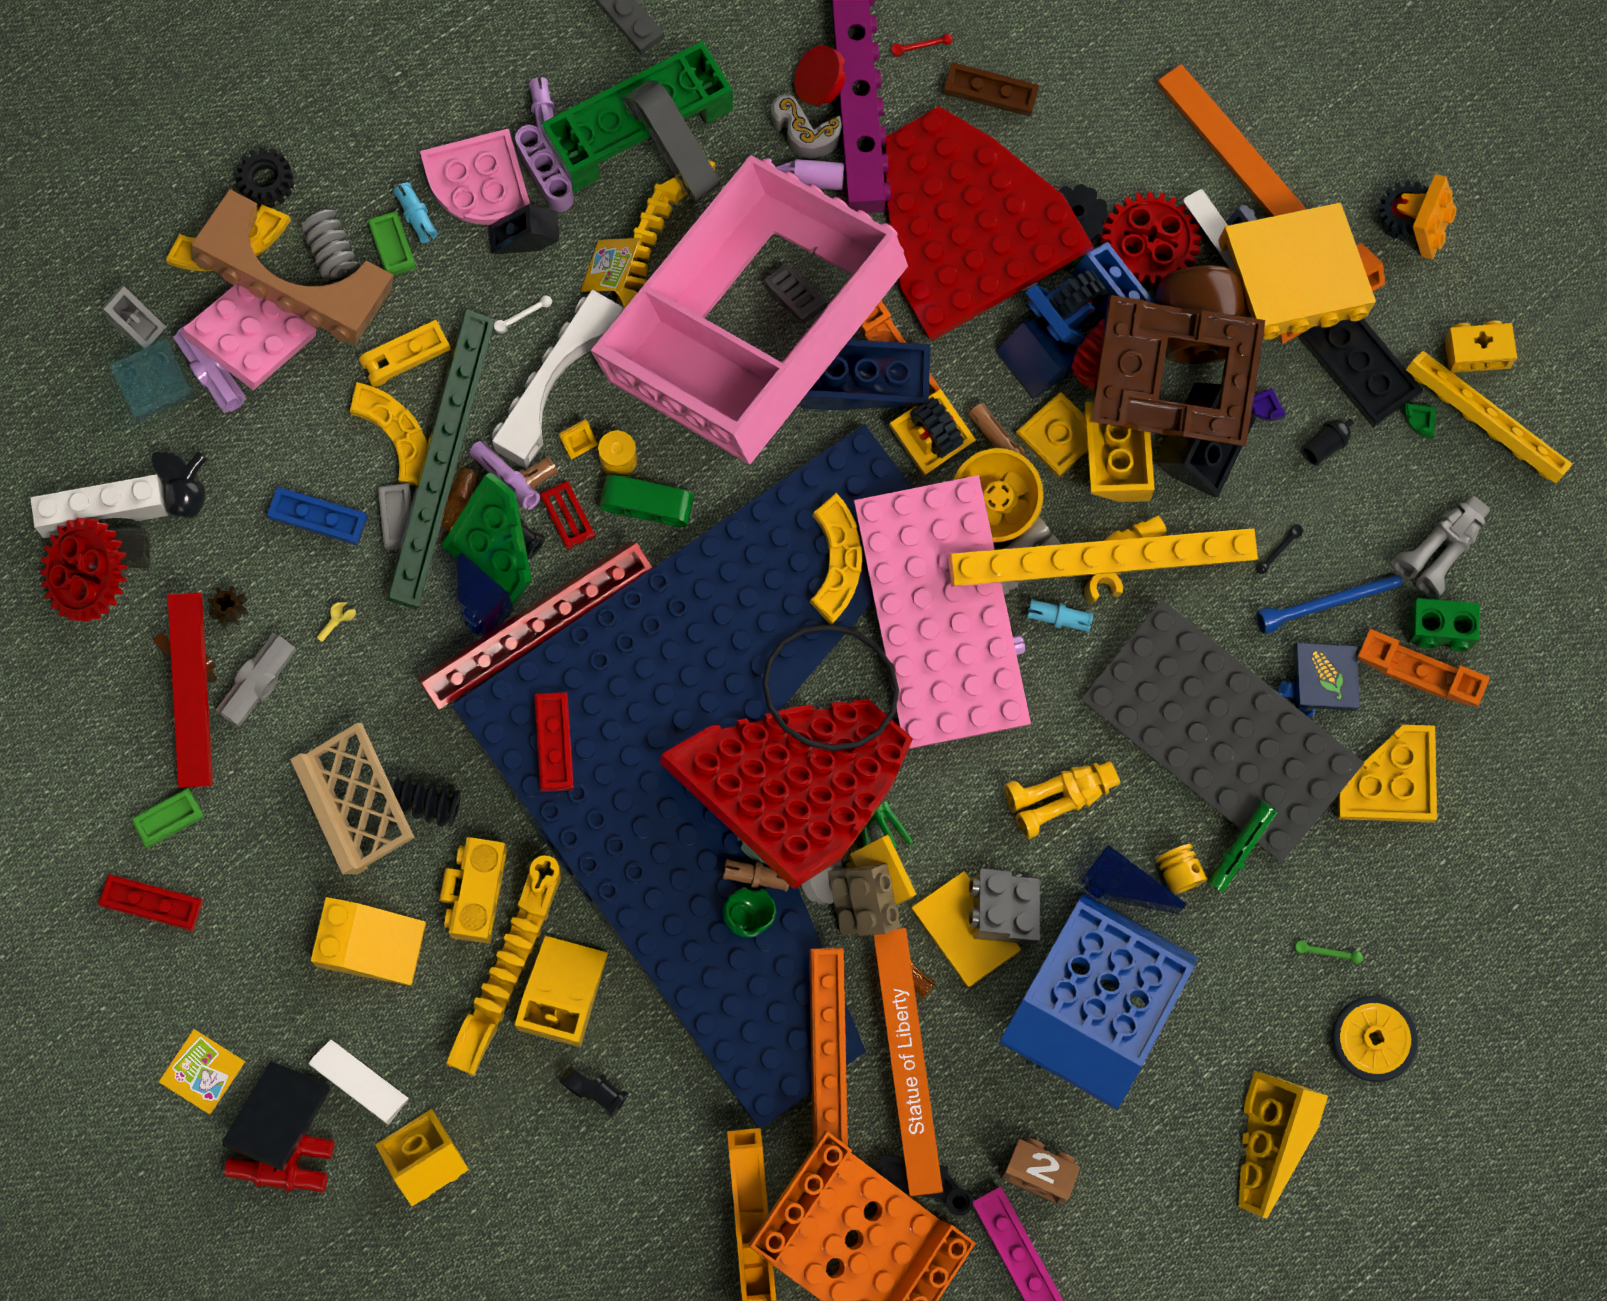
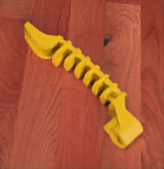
M709 161L715 171L716 163ZM676 177L661 185L655 184L654 194L652 198H648L647 209L645 213H641L640 224L638 228L635 227L634 238L640 239L622 291H615L617 303L624 307V309L648 281L642 279L647 276L648 265L637 260L649 262L651 249L649 247L654 248L657 241V235L650 230L661 233L664 227V220L661 217L668 219L672 211V207L668 203L678 205L679 200L687 195Z
M546 855L539 856L531 863L530 871L518 902L519 912L517 917H512L511 931L509 934H505L504 947L502 951H498L496 954L497 963L495 967H491L489 970L490 978L488 983H483L481 987V998L476 997L473 1002L474 1013H469L461 1026L446 1062L447 1066L459 1069L474 1077L488 1045L496 1035L498 1024L502 1022L504 1011L512 1001L513 991L518 987L521 973L527 967L526 962L529 955L534 951L533 946L537 937H540L541 927L548 918L553 898L561 882V871L554 858ZM547 868H550L552 876L546 875L541 882L539 871L545 872Z

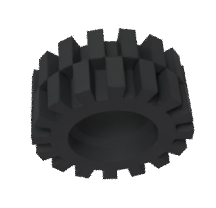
M259 148L260 153L256 154L253 149L249 151L250 158L244 155L241 158L243 164H237L238 173H235L238 187L244 197L258 203L259 207L261 204L265 205V203H269L270 208L276 207L275 201L278 200L282 204L285 202L283 196L289 197L291 195L290 188H294L292 170L288 161L285 160L284 155L280 152L277 155L274 149L270 148L269 153H267L265 148ZM263 169H271L276 173L275 182L267 187H259L253 182L255 174Z

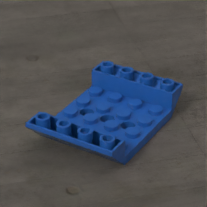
M1083 893L999 1043L1118 1110L1192 973L1198 957ZM1078 963L1086 969L1087 974H1076L1072 970L1071 964ZM1100 981H1111L1115 985L1116 990H1105L1101 986ZM1136 996L1141 998L1145 1003V1007L1137 1008L1133 1006L1130 1002V997Z

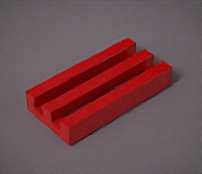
M568 481L540 494V498L567 551L573 549V546L577 544H583L585 540L596 538ZM560 492H566L586 532L580 534ZM554 496L574 535L571 539H569L549 499Z

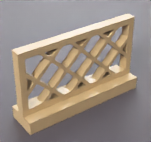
M356 723L306 754L300 753L290 759L342 874L358 875L368 869L367 866L415 838L362 723ZM355 734L360 742L357 756L345 752L348 739ZM327 751L336 753L331 771L324 769L319 759V756ZM343 756L355 760L351 778L339 774ZM363 763L369 764L373 770L370 784L358 780ZM337 778L349 782L345 799L338 798L334 792ZM356 785L368 788L364 806L352 802ZM376 791L383 793L386 798L383 813L371 809ZM350 807L362 811L358 828L350 826L347 820ZM369 814L382 817L377 835L365 831ZM389 820L396 822L402 833L401 836L394 840L384 838ZM363 836L375 839L372 853L364 857L360 849Z

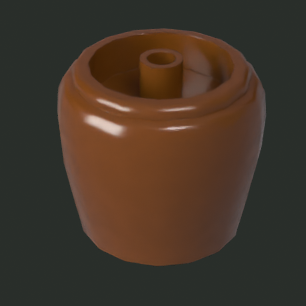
M1194 266L1171 272L1162 278L1155 292V304L1206 310L1247 317V302L1241 279L1233 269L1224 266ZM1168 339L1166 353L1173 362L1181 364H1206L1224 361L1227 347Z

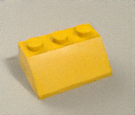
M1085 402L1091 494L1116 502L1150 501L1155 490L1150 432L1089 422L1092 402Z

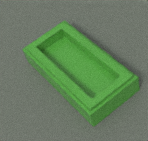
M397 210L368 219L384 270L395 276L416 269Z
M186 788L133 817L131 821L145 847L148 849L205 818L191 790Z

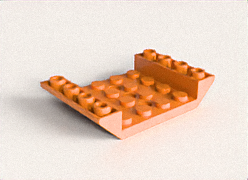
M825 1130L748 1246L762 1259L820 1301H939L976 1243L953 1225L937 1218L851 1153L852 1149ZM874 1201L877 1206V1212L874 1217L866 1219L864 1208L869 1202ZM851 1230H856L858 1233L857 1243L852 1247H847L845 1244L847 1233ZM837 1258L840 1263L839 1270L836 1274L828 1276L826 1272L827 1263L831 1259Z

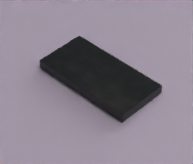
M1365 319L1359 321L1342 320L1326 328L1321 327V325L1314 326L1297 336L1373 428L1401 409L1405 403L1408 404L1423 392V388L1406 371V368Z

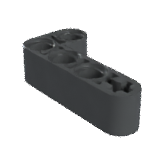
M648 80L622 98L632 117L644 123L682 189L692 201H697L720 185L719 178L671 96L660 83Z

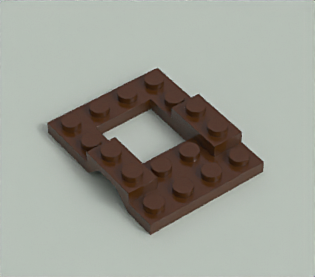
M1114 295L1108 296L1089 422L1168 436L1246 446L1265 320L1206 310L1157 305L1144 300ZM1168 339L1227 347L1217 409L1159 400Z

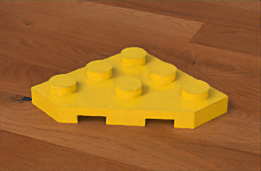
M1402 725L1364 761L1365 763L1338 794V819L1435 823L1437 821L1435 726Z

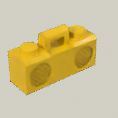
M467 837L465 846L460 845L457 853V865H461V870L445 868L439 901L454 904L453 909H447L444 927L449 928L451 938L490 944L508 850L505 843ZM456 879H462L459 896L454 895Z

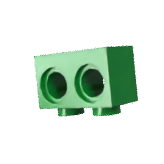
M1416 598L1410 606L1409 643L1418 644V647L1423 649L1450 646L1452 651L1464 652L1468 651L1469 648H1473L1479 641L1480 603ZM1428 619L1432 621L1435 625V630L1429 631L1425 629L1422 625V620ZM1453 623H1463L1467 628V633L1456 631Z

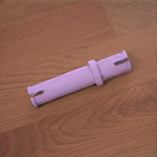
M479 441L472 446L470 456L488 473L492 472L515 492L516 500L525 509H532L538 504L540 500L539 493L532 489L526 483L525 477L520 472L514 471L486 442Z

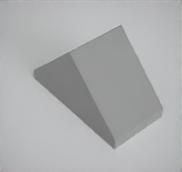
M123 285L119 287L101 308L110 325L144 350H147L166 328Z

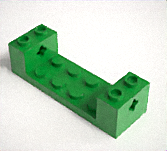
M704 41L541 123L542 133L568 176L573 193L600 180L598 164L651 137L644 123L632 117L622 99L646 81L658 82L667 90L684 120L700 112L706 124L733 111V89Z

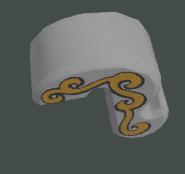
M779 95L772 102V124L777 131H781L783 127L788 128L787 142L790 149L799 157L814 159L825 156L839 145L842 137V121L840 116L821 124L813 130L794 96Z

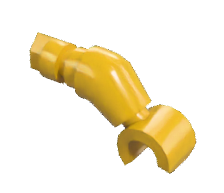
M1158 515L1147 522L1141 521L1133 525L1132 531L1129 529L1122 532L1117 530L1106 537L1104 541L1164 536L1167 530L1164 522ZM1121 572L1094 575L1084 588L1086 601L1092 605L1099 598L1098 583L1108 585L1111 589V595L1119 597L1123 593V585L1117 575H1120Z

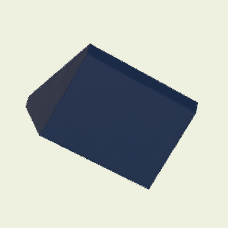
M1044 317L1023 322L996 350V354L1033 400L1073 373L1072 364L1075 361V353L1069 345H1065L1061 340L1057 341L1047 330L1046 327L1050 323Z

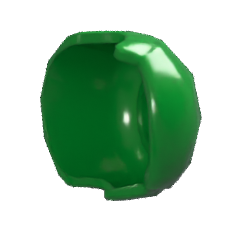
M746 887L728 896L722 909L725 925L737 936L753 938L766 931L772 925L777 913L775 901L764 889L752 891Z

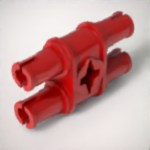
M305 1133L283 1171L259 1161L228 1157L224 1176L253 1181V1184L258 1188L268 1186L286 1189V1192L289 1193L296 1188L324 1193L328 1174L299 1169L298 1161L302 1155L331 1160L335 1141L306 1136Z

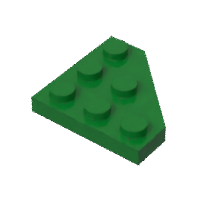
M492 472L486 474L441 546L507 604L512 606L519 601L532 581L515 492Z

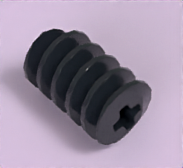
M410 773L403 781L400 780V777H397L392 789L404 815H407L412 810L414 819H419L424 814L425 822L432 823L436 818L439 827H444L449 821V828H451L459 810L461 790L457 789L454 795L450 797L448 786L446 785L438 793L436 792V782L434 781L426 789L424 788V778L422 777L415 785L412 784V774Z

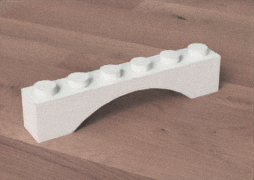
M594 290L590 292L587 298H581L575 309V317L571 323L567 321L563 325L558 335L559 341L554 348L549 347L542 358L543 365L537 373L534 371L529 376L525 385L526 391L521 398L516 397L508 411L510 415L504 423L500 422L494 429L492 442L497 453L525 469L529 467L543 445V410L555 381L569 365L591 351L621 314L624 307Z

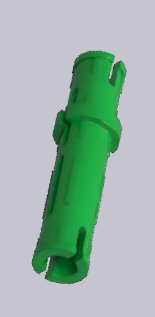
M1262 800L1260 801L1259 806L1243 827L1230 849L1222 853V861L1210 879L1207 880L1209 884L1223 893L1226 891L1238 870L1244 869L1246 866L1244 861L1260 840L1275 815L1278 814L1276 809Z

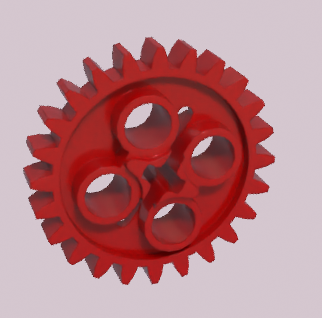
M1152 191L1148 192L1146 199H1143L1141 194L1137 192L1134 202L1126 196L1123 206L1116 203L1113 209L1115 214L1108 213V223L1103 225V233L1105 235H1102L1100 244L1108 242L1142 285L1143 281H1148L1150 289H1153L1155 281L1160 283L1162 278L1169 273L1188 268L1187 266L1193 267L1196 261L1193 256H1198L1200 247L1196 245L1200 244L1201 236L1196 235L1200 227L1199 224H1190L1194 216L1192 213L1184 214L1186 204L1177 208L1175 206L1176 197L1167 202L1165 201V194L1162 192L1158 199H1154ZM1142 219L1146 222V225L1138 226L1132 220ZM1162 227H1173L1176 233H1167ZM1148 237L1154 238V242H1148ZM1134 246L1139 250V253L1131 254L1125 248ZM1159 253L1165 254L1169 260L1160 261L1155 255Z
M76 518V521L68 520L66 521V526L57 527L59 535H50L53 545L44 546V549L49 554L48 558L43 557L40 560L46 564V569L41 570L40 574L45 575L47 579L41 584V587L49 588L45 599H54L51 608L59 609V616L68 617L70 621L90 622L91 619L99 620L101 614L110 613L108 605H117L114 595L123 594V591L118 586L119 582L124 583L127 581L125 577L121 576V571L128 569L127 565L121 564V559L126 556V553L118 551L122 541L114 540L116 531L108 530L107 523H99L97 519Z

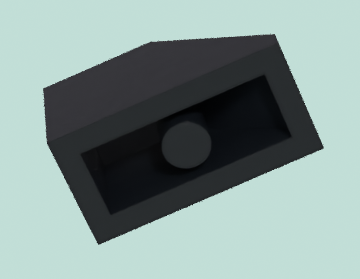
M531 204L489 225L492 254L540 251L559 241L557 212Z

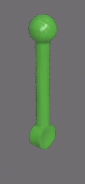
M1298 941L1295 945V951L1298 954H1305L1306 952L1350 959L1355 964H1359L1363 960V955L1359 951L1347 953L1308 946L1305 941Z

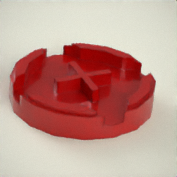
M826 45L815 46L806 52L800 60L795 72L794 86L796 94L801 101L815 107H820L823 103L828 104L832 102L840 93L845 82L846 72L843 71L845 59L838 50Z

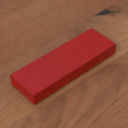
M567 692L535 694L540 792L573 790Z
M108 874L98 905L102 908L194 932L203 900Z

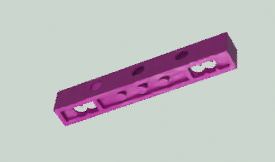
M831 0L835 50H838L845 59L843 71L846 72V78L839 93V105L842 121L847 206L856 212L858 210H862L865 213L885 212V202L891 201L890 182H884V173L889 171L888 155L882 154L881 144H886L885 126L879 125V117L884 116L883 98H877V89L881 88V71L875 70L874 61H879L878 42L873 43L872 33H877L876 15H870V6H874L875 1ZM854 25L861 26L866 34L861 40H852L847 33L849 28ZM857 81H865L869 84L870 91L865 96H858L852 91L853 84ZM862 137H869L875 143L874 149L870 152H862L857 148V141Z

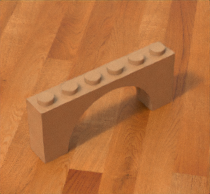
M229 189L191 244L192 260L196 265L204 270H212L218 273L230 284H239L259 299L265 298L275 303L279 309L286 313H294L300 316L312 327H321L330 332L337 340L349 342L356 346L392 291L393 274L365 261L351 276L330 285L302 286L280 279L260 263L250 244V232L257 220V203Z

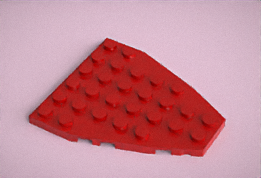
M936 107L886 136V154L888 155L889 171L886 172V180L890 182L891 201H887L891 227L898 234L897 238L904 250L903 254L908 264V267L899 277L901 289L931 342L1094 249L1093 244L1063 194L993 137L942 107Z
M869 699L855 700L851 703L834 702L831 703L829 709L814 710L813 705H805L777 711L786 725L803 737L830 745L861 740L876 731L887 716ZM767 713L764 716V720L749 723L748 719L745 718L737 720L736 726L721 729L719 724L710 726L661 754L660 764L783 880L795 889L843 858L889 794L910 749L913 738L891 719L881 735L861 747L829 751L806 746L783 731L772 714Z

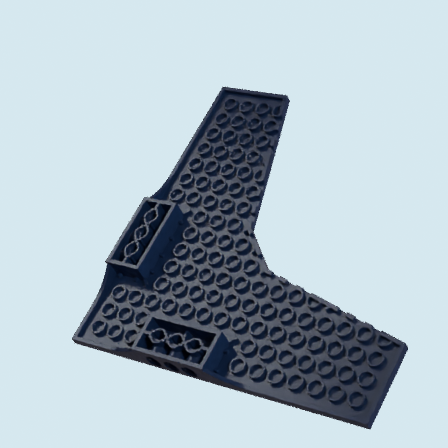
M865 424L452 705V709L518 800L531 824L597 915L607 924L632 955L754 1125L761 1129L812 1092L809 949H823L798 887L793 889L789 885L788 891L785 892L784 890L758 886V889L752 888L749 883L723 879L727 858L754 865L756 861L752 860L742 851L741 846L743 842L741 840L738 841V836L660 764L661 754L710 726L719 724L721 729L736 726L737 720L745 718L748 719L749 723L764 720L765 714L770 713L762 687L766 661L782 639L804 627L829 624L810 603V600L822 587L829 567V549L826 537L812 515L835 493L845 502L856 522L862 547V567L852 599L841 616L832 625L851 629L874 601L854 500L912 489L913 487ZM830 630L805 633L783 647L772 662L768 682L773 707L776 711H781L783 706L793 697L801 685L846 634ZM567 692L574 788L570 791L540 792L534 695ZM744 887L752 891L760 889L767 891L775 901L777 911L772 925L766 931L753 938L740 937L732 932L725 925L722 913L727 897ZM845 1002L847 1066L866 1051Z

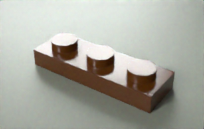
M952 62L943 94L1031 117L1040 85Z

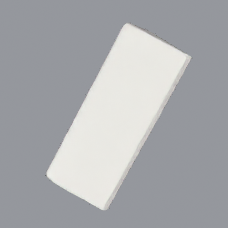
M1200 189L1184 198L1183 201L1227 265L1236 272L1229 250L1221 251L1218 242L1223 229L1228 225L1205 192Z
M332 1040L308 1063L387 1125L391 1123L409 1099Z

